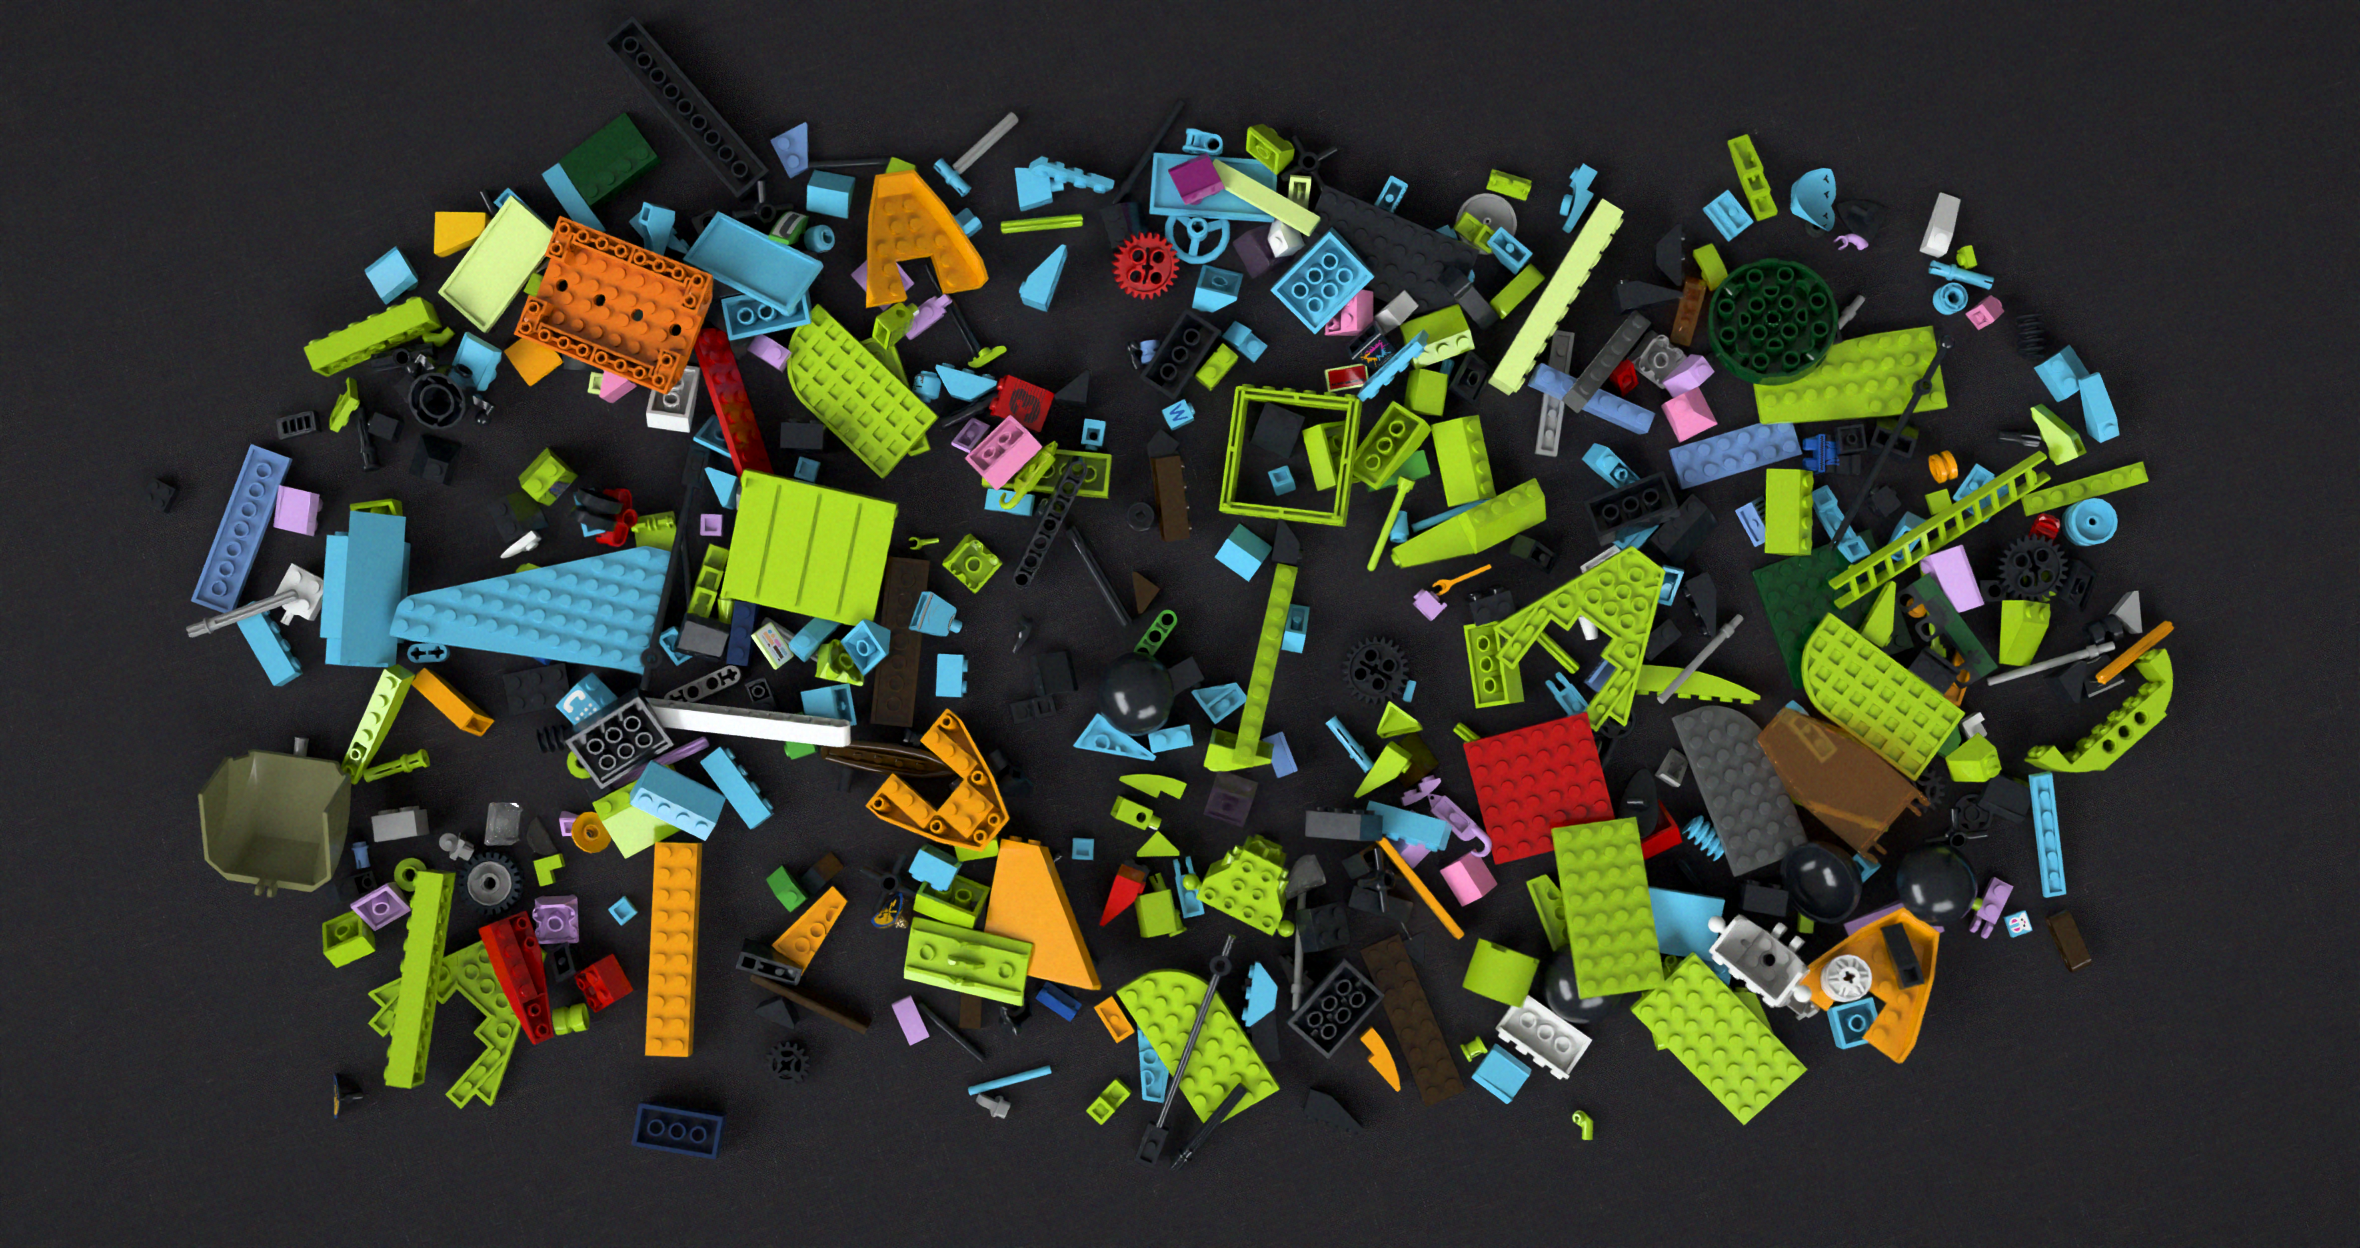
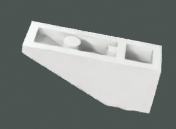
M1941 192L1939 193L1919 251L1937 258L1947 253L1954 232L1960 199Z

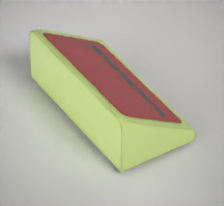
M1356 364L1325 370L1328 392L1362 387L1368 380L1367 366Z

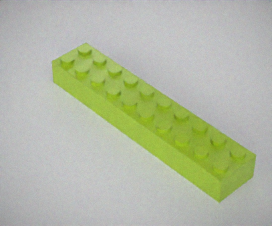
M427 869L418 871V874L414 877L413 885L416 888L415 895L412 896L410 901L412 915L407 921L409 934L404 942L406 954L400 967V971L403 973L402 980L399 981L397 986L399 999L394 1006L396 1019L395 1023L392 1024L390 1032L393 1038L392 1045H389L387 1051L389 1065L386 1066L384 1071L385 1085L411 1089L424 1083L456 872Z

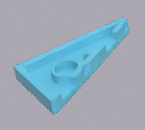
M1098 713L1073 745L1076 748L1154 761L1156 758L1155 755L1127 734L1113 728Z

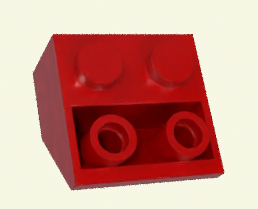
M614 954L594 963L574 976L578 987L587 998L588 1005L595 1013L634 991Z

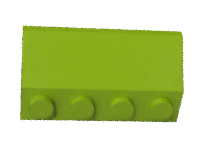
M1479 415L1461 417L1431 425L1448 507L1496 497Z
M1767 469L1765 553L1786 556L1811 555L1813 471Z
M1536 478L1457 516L1475 554L1546 520L1545 496Z
M1504 619L1478 627L1475 624L1464 626L1476 708L1524 702L1519 662L1512 670L1495 657L1507 639L1492 627Z

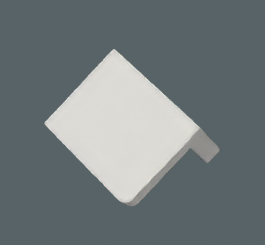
M1981 712L1972 713L1957 724L1966 741L1978 732L1983 737L1987 735L1981 724V721L1985 720Z

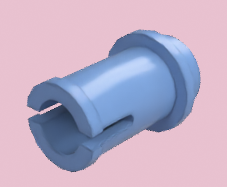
M366 841L353 843V848H351L355 854L356 869L370 866L367 852L369 845H366Z

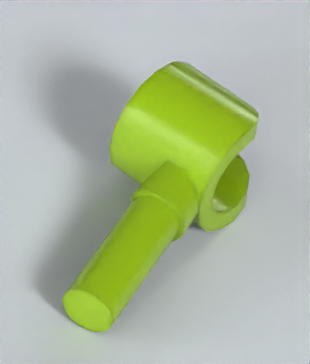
M911 537L909 541H917L916 547H910L913 550H919L923 545L939 543L938 538L919 539Z

